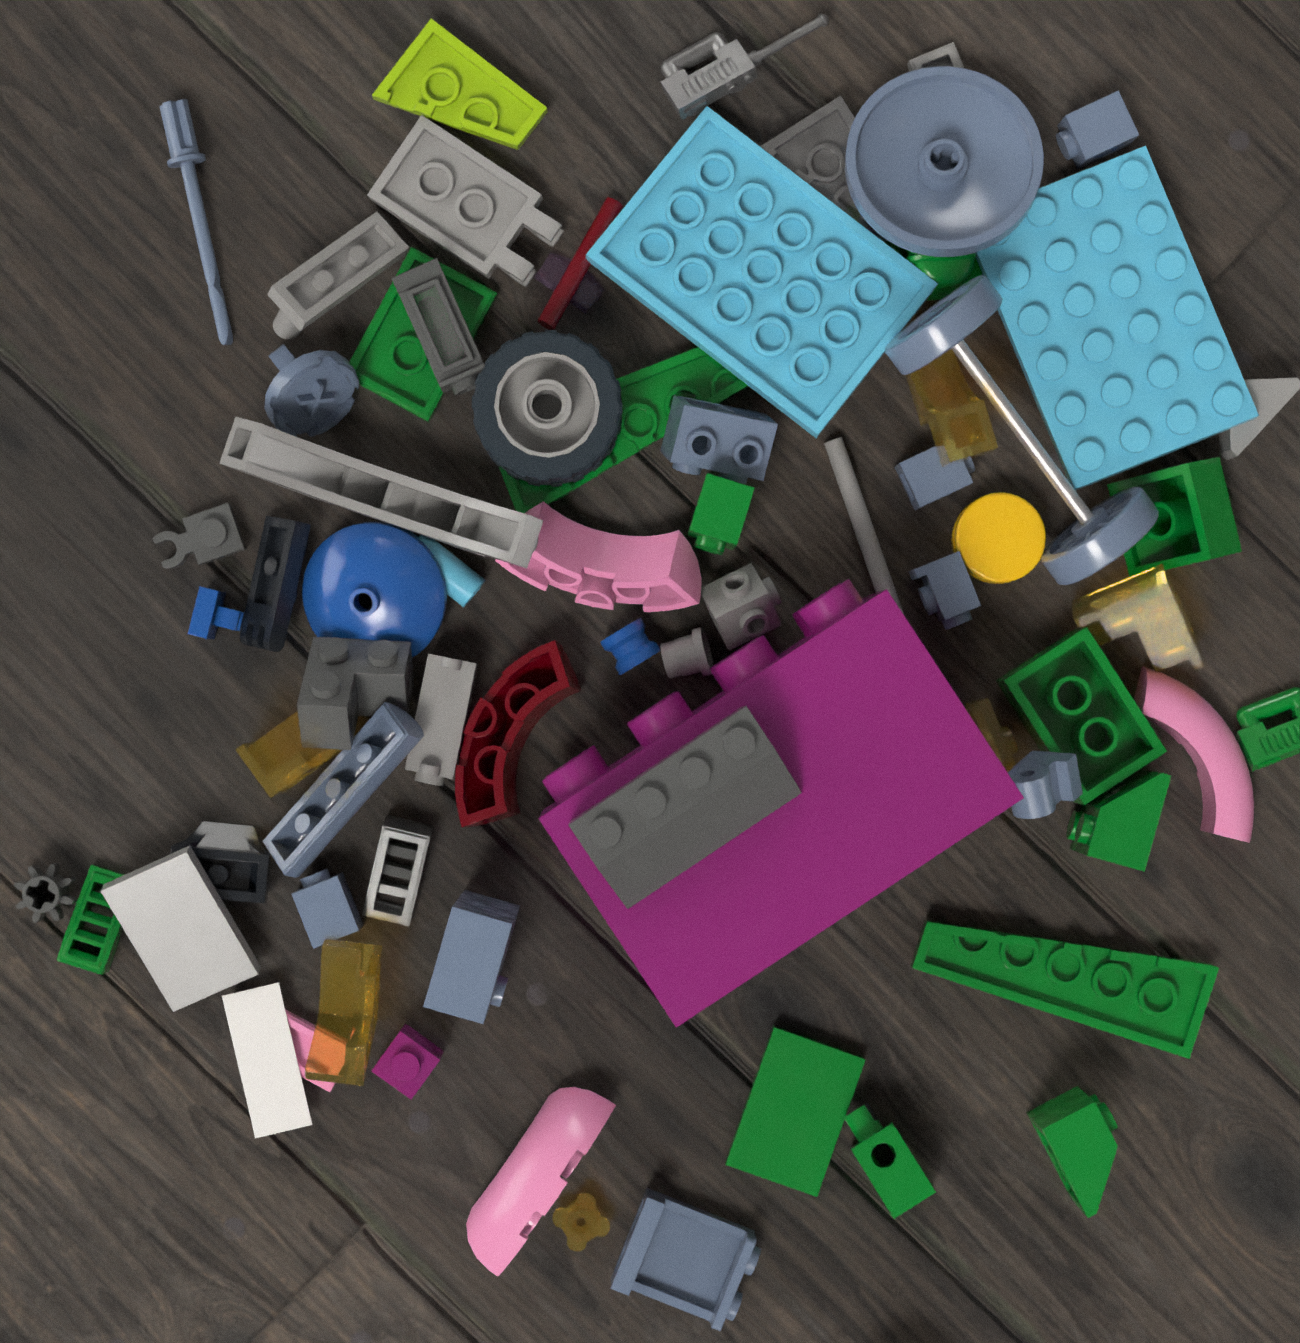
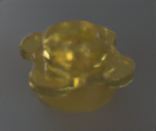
M589 1193L579 1194L577 1199L569 1203L566 1208L559 1207L553 1213V1224L556 1227L562 1228L568 1238L567 1246L573 1251L584 1250L588 1241L596 1236L604 1237L610 1230L609 1219L600 1215V1211L595 1205L596 1199ZM578 1218H584L586 1224L579 1226L576 1221Z

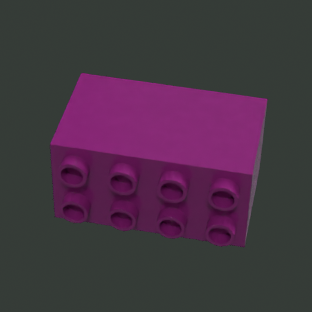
M850 579L835 585L791 615L805 637L777 655L764 635L753 639L709 669L722 688V692L691 711L679 691H675L627 723L640 746L608 766L593 745L548 774L542 780V783L555 802L544 808L538 819L676 1028L1024 798L887 589L862 599ZM747 706L802 793L627 909L597 869L569 827V822L740 707Z

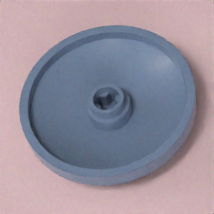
M936 66L910 71L890 80L874 92L863 104L853 121L845 154V175L848 189L856 208L866 222L889 242L908 251L934 257H955L976 253L989 248L1007 237L1019 226L1031 209L1038 193L1044 166V152L1038 127L1021 100L1007 87L984 74L950 66Z

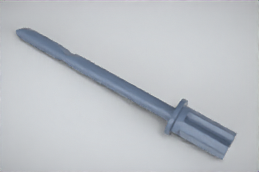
M188 100L167 101L159 106L171 157L167 161V166L169 168H181L206 283L208 284L209 298L218 337L221 344L231 345L233 343L230 320L223 290L220 286L219 271L195 164L204 162L206 157L205 154L199 153Z

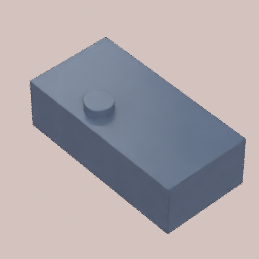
M468 890L463 891L452 906L423 1007L484 1024L490 1006H501L508 978L500 975L520 905Z

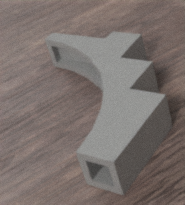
M235 417L219 463L305 496L343 507L383 523L395 525L452 547L524 568L528 567L531 556L537 547L538 536L543 524V520L531 515L434 486L325 448L267 425Z

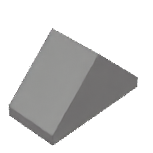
M1297 377L1244 380L1259 416L1254 420L1219 433V454L1226 460L1237 457L1300 389V380Z

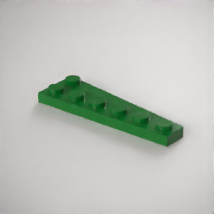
M699 347L617 378L616 380L619 381L623 403L620 435L618 434L615 447L611 454L606 456L602 461L603 464L595 472L591 471L584 476V479L575 483L573 481L565 483L563 486L551 487V485H540V487L529 485L524 480H517L511 477L502 467H499L515 510L526 513L529 509L542 502L550 505L662 439L665 434L674 395L721 404L749 386Z
M929 920L924 922L910 964L913 969L1190 1059L1219 971V967L1209 963Z

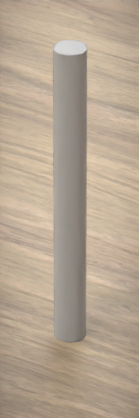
M840 437L824 443L875 592L887 589L903 613L843 438Z

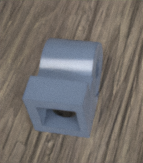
M1031 751L1008 772L1024 797L1011 806L1013 816L1017 818L1035 819L1047 816L1056 810L1055 805L1061 800L1074 801L1083 794L1077 757L1073 753Z

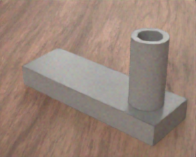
M375 212L271 286L267 295L280 308L273 321L275 333L283 339H295L303 329L403 258L409 246L378 212Z

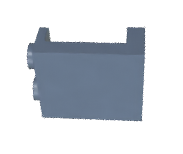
M646 1188L611 1275V1289L629 1296L631 1290L703 1318L710 1322L711 1328L721 1331L725 1319L733 1321L736 1317L743 1297V1293L738 1292L737 1289L743 1274L752 1275L757 1265L761 1248L755 1246L756 1236L754 1230Z

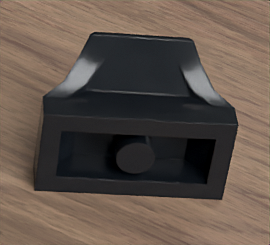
M202 821L185 841L171 845L170 854L189 845L191 846L222 900L263 904L267 902L271 854L262 847L254 826Z

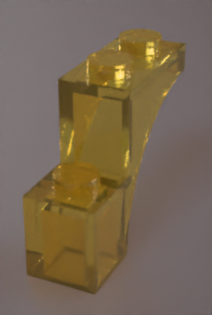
M952 349L923 368L906 375L920 425H930L942 467L988 454L998 448L984 399H979L972 392Z

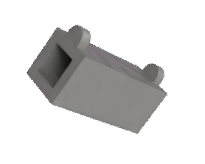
M428 654L415 721L422 728L424 737L410 751L405 765V770L416 772L415 781L443 786L445 778H455L456 764L459 765L460 751L465 736L463 732L468 721L479 667L478 663Z

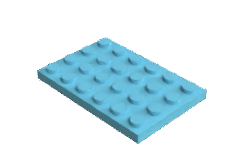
M708 106L700 113L586 254V259L593 266L816 439L883 356L887 344L906 327L938 285L933 279Z
M1146 146L1039 188L1031 209L1019 226L1000 242L976 252V259L982 274L987 276L1003 298L1001 306L997 309L1067 480L1075 491L1254 420L1259 416Z

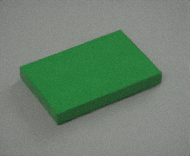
M411 247L396 276L433 260V258ZM439 262L474 341L498 294ZM392 282L349 363L355 369L361 387L430 423L445 393H443L402 300ZM436 286L413 296L444 366L446 367L464 359L466 353Z
M773 1025L729 1148L725 1165L817 1197L844 1123L843 1117L847 1114L866 1059L863 1056Z

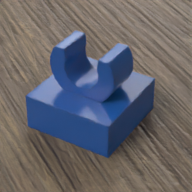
M199 586L188 634L215 640L218 626L240 631L245 612L223 607L225 592Z

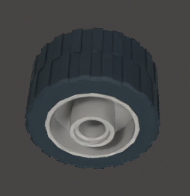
M545 330V332L538 333L531 331L522 334L517 339H510L502 344L501 348L494 355L491 354L486 360L481 374L478 373L471 407L474 412V426L490 458L511 477L517 480H524L529 485L539 487L540 485L558 487L572 481L575 483L584 479V476L591 471L595 472L603 464L602 461L606 456L610 455L613 451L622 425L623 403L619 381L615 379L612 366L607 359L605 360L599 354V350L592 344H587L580 340L578 336L570 333L568 335L557 333V330Z

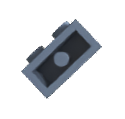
M674 395L660 451L673 463V469L683 473L700 475L702 469L719 472V477L741 484H746L748 478L764 481L778 424L765 413Z

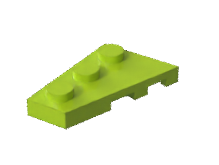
M432 18L372 94L373 100L419 116L423 115L427 119L516 150L520 149L548 112L546 106Z

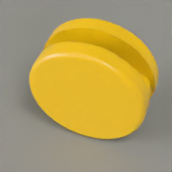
M991 493L974 500L960 512L952 530L953 553L960 551L968 574L971 577L989 584L1008 583L1027 575L1040 561L1046 544L1045 526L1038 511L1024 498L1011 493Z

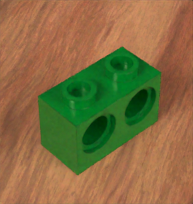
M707 473L687 533L688 537L696 539L694 547L721 556L725 548L733 550L738 544L755 488Z

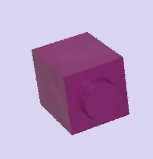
M405 1023L371 1072L412 1100L440 1061L444 1051Z

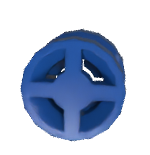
M641 617L600 642L605 651L612 652L617 660L615 668L620 675L661 651L657 643L649 641L644 633L646 625Z

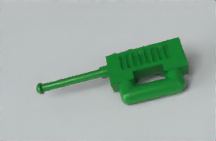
M1290 688L1243 706L1237 711L1236 717L1242 730L1237 731L1236 739L1252 771L1259 770L1300 753V688ZM1290 709L1293 713L1292 717L1294 720L1266 730L1263 722H1260Z

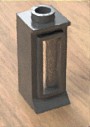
M437 258L391 278L443 393L453 390L454 395L458 396L475 389L478 373L481 374L485 365Z

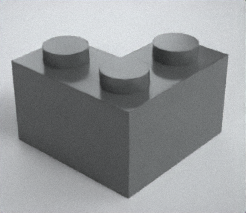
M313 637L297 702L302 747L351 750L358 716H373L384 702L394 704L409 713L414 687L411 642Z

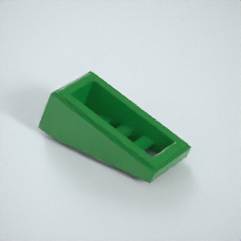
M94 864L90 866L65 932L57 961L100 975L110 971L123 928L115 915L112 918L90 911L89 907L91 902L110 908L102 893L95 892L97 883L104 885L125 874ZM88 922L107 928L106 937L83 930L84 923ZM78 942H84L101 948L99 956L76 949Z

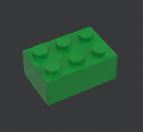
M1087 627L1074 629L995 680L1040 751L1076 754L1083 794L1074 800V803L1086 805L1167 752Z

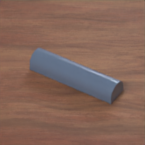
M384 702L354 736L352 749L342 750L263 840L264 845L285 876L300 877L424 737L420 725L403 709L394 704Z

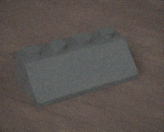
M742 706L572 819L568 825L602 876L626 908L629 909L802 792L747 706Z

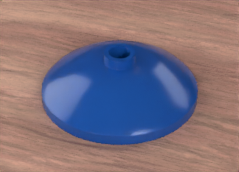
M382 522L357 523L329 536L320 544L310 558L302 584L305 614L317 637L411 642L412 657L420 653L433 640L439 631L446 611L447 591L445 579L433 553L412 533L395 525ZM360 593H366L371 597L373 602L371 609L363 608L360 605Z

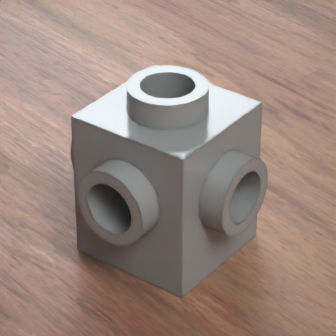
M752 563L701 587L702 598L728 650L781 626L774 606L782 603L770 577L763 580L760 579Z

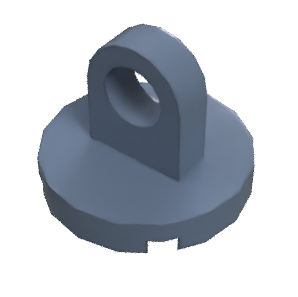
M282 344L269 355V358L280 372L273 378L265 394L264 409L269 420L277 430L298 437L296 434L307 433L309 437L322 434L337 425L350 411L355 401L352 394L355 387L359 388V379L353 366L336 351L318 350L296 358L285 344Z

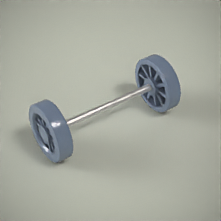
M980 275L952 291L912 321L887 344L885 353L901 375H909L931 363L948 350H953L1077 517L1074 522L1052 540L1041 557V562L1059 585L1074 584L1100 571L1132 548L1154 526L1159 516V510L1143 488L1132 487L1118 492L1089 510L963 340L994 314L1002 304L1003 298L987 276Z

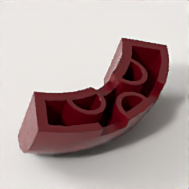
M553 640L535 648L507 667L502 672L503 675L493 684L487 694L479 699L472 711L463 732L465 737L460 751L459 765L456 764L455 795L461 827L483 825L521 814L517 801L516 775L524 744L534 726L552 707L565 698L581 691L571 662L558 641Z

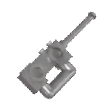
M818 14V18L757 52L754 50L749 54L745 52L737 39L728 43L723 34L714 32L662 62L661 73L665 77L661 81L663 91L681 120L688 116H696L711 103L729 93L739 92L747 84L752 83L758 77L755 67L762 63L761 60L822 26L826 27L829 19L825 14ZM714 55L715 61L690 75L686 73V70Z

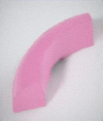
M545 502L536 505L525 513L543 520L538 536V544L531 556L528 567L524 568L501 560H495L515 576L543 591H546L549 584L576 594L575 603L596 608L613 610L615 603L643 604L644 612L669 611L697 605L701 597L702 578L698 559L691 544L680 530L653 536H627L607 533L579 524L561 515Z
M1142 667L1134 701L1147 720L1169 733L1179 744L1183 745L1191 756L1198 770L1197 776L1202 791L1203 813L1200 831L1250 843L1254 820L1253 787L1245 757L1234 734L1219 713L1193 689L1162 672Z
M576 1087L559 1088L548 1096L511 1155L471 1208L466 1223L468 1242L476 1258L490 1272L499 1276L526 1243L530 1232L534 1229L542 1215L545 1216L568 1183L560 1176L567 1179L583 1155L587 1154L616 1107L614 1103L592 1091Z

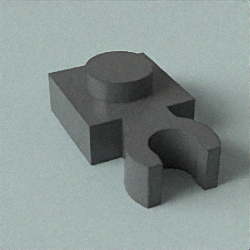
M230 503L182 518L186 529L185 533L178 534L172 531H163L153 537L154 544L159 545L172 541L176 545L177 552L175 556L161 562L162 567L167 569L182 566L188 556L193 553L198 565H204L247 550Z

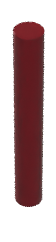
M607 197L537 320L544 328L555 330L591 266V263L586 259L587 252L623 209V205L617 200Z

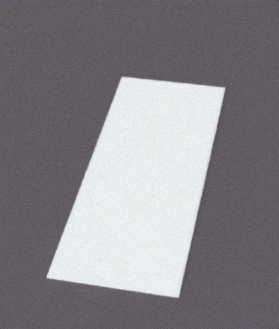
M279 982L223 995L222 1000L255 1138L312 1125Z

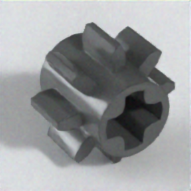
M52 863L45 874H43L37 864L29 866L28 872L32 879L29 881H19L14 884L17 889L22 890L23 898L16 905V908L23 909L27 907L33 911L32 920L34 923L42 921L48 911L55 921L64 918V912L60 906L77 903L78 899L70 895L69 885L74 883L76 877L64 878L58 874L60 863ZM49 882L48 891L55 894V899L44 903V894L38 892L37 888Z

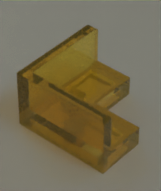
M1163 563L1072 600L1073 618L1077 627H1087L1099 646L1137 631L1155 672L1188 659L1191 660L1195 670L1204 667L1199 644Z
M298 711L257 741L244 743L236 749V752L270 798L284 794L342 751L339 749L303 748Z
M324 940L321 954L319 1014L305 1067L306 1079L364 1086L378 1022L382 960L381 945Z

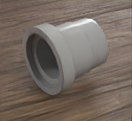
M703 627L692 629L691 635L661 643L662 660L670 679L700 672L703 676L712 674L709 669L714 666V661Z

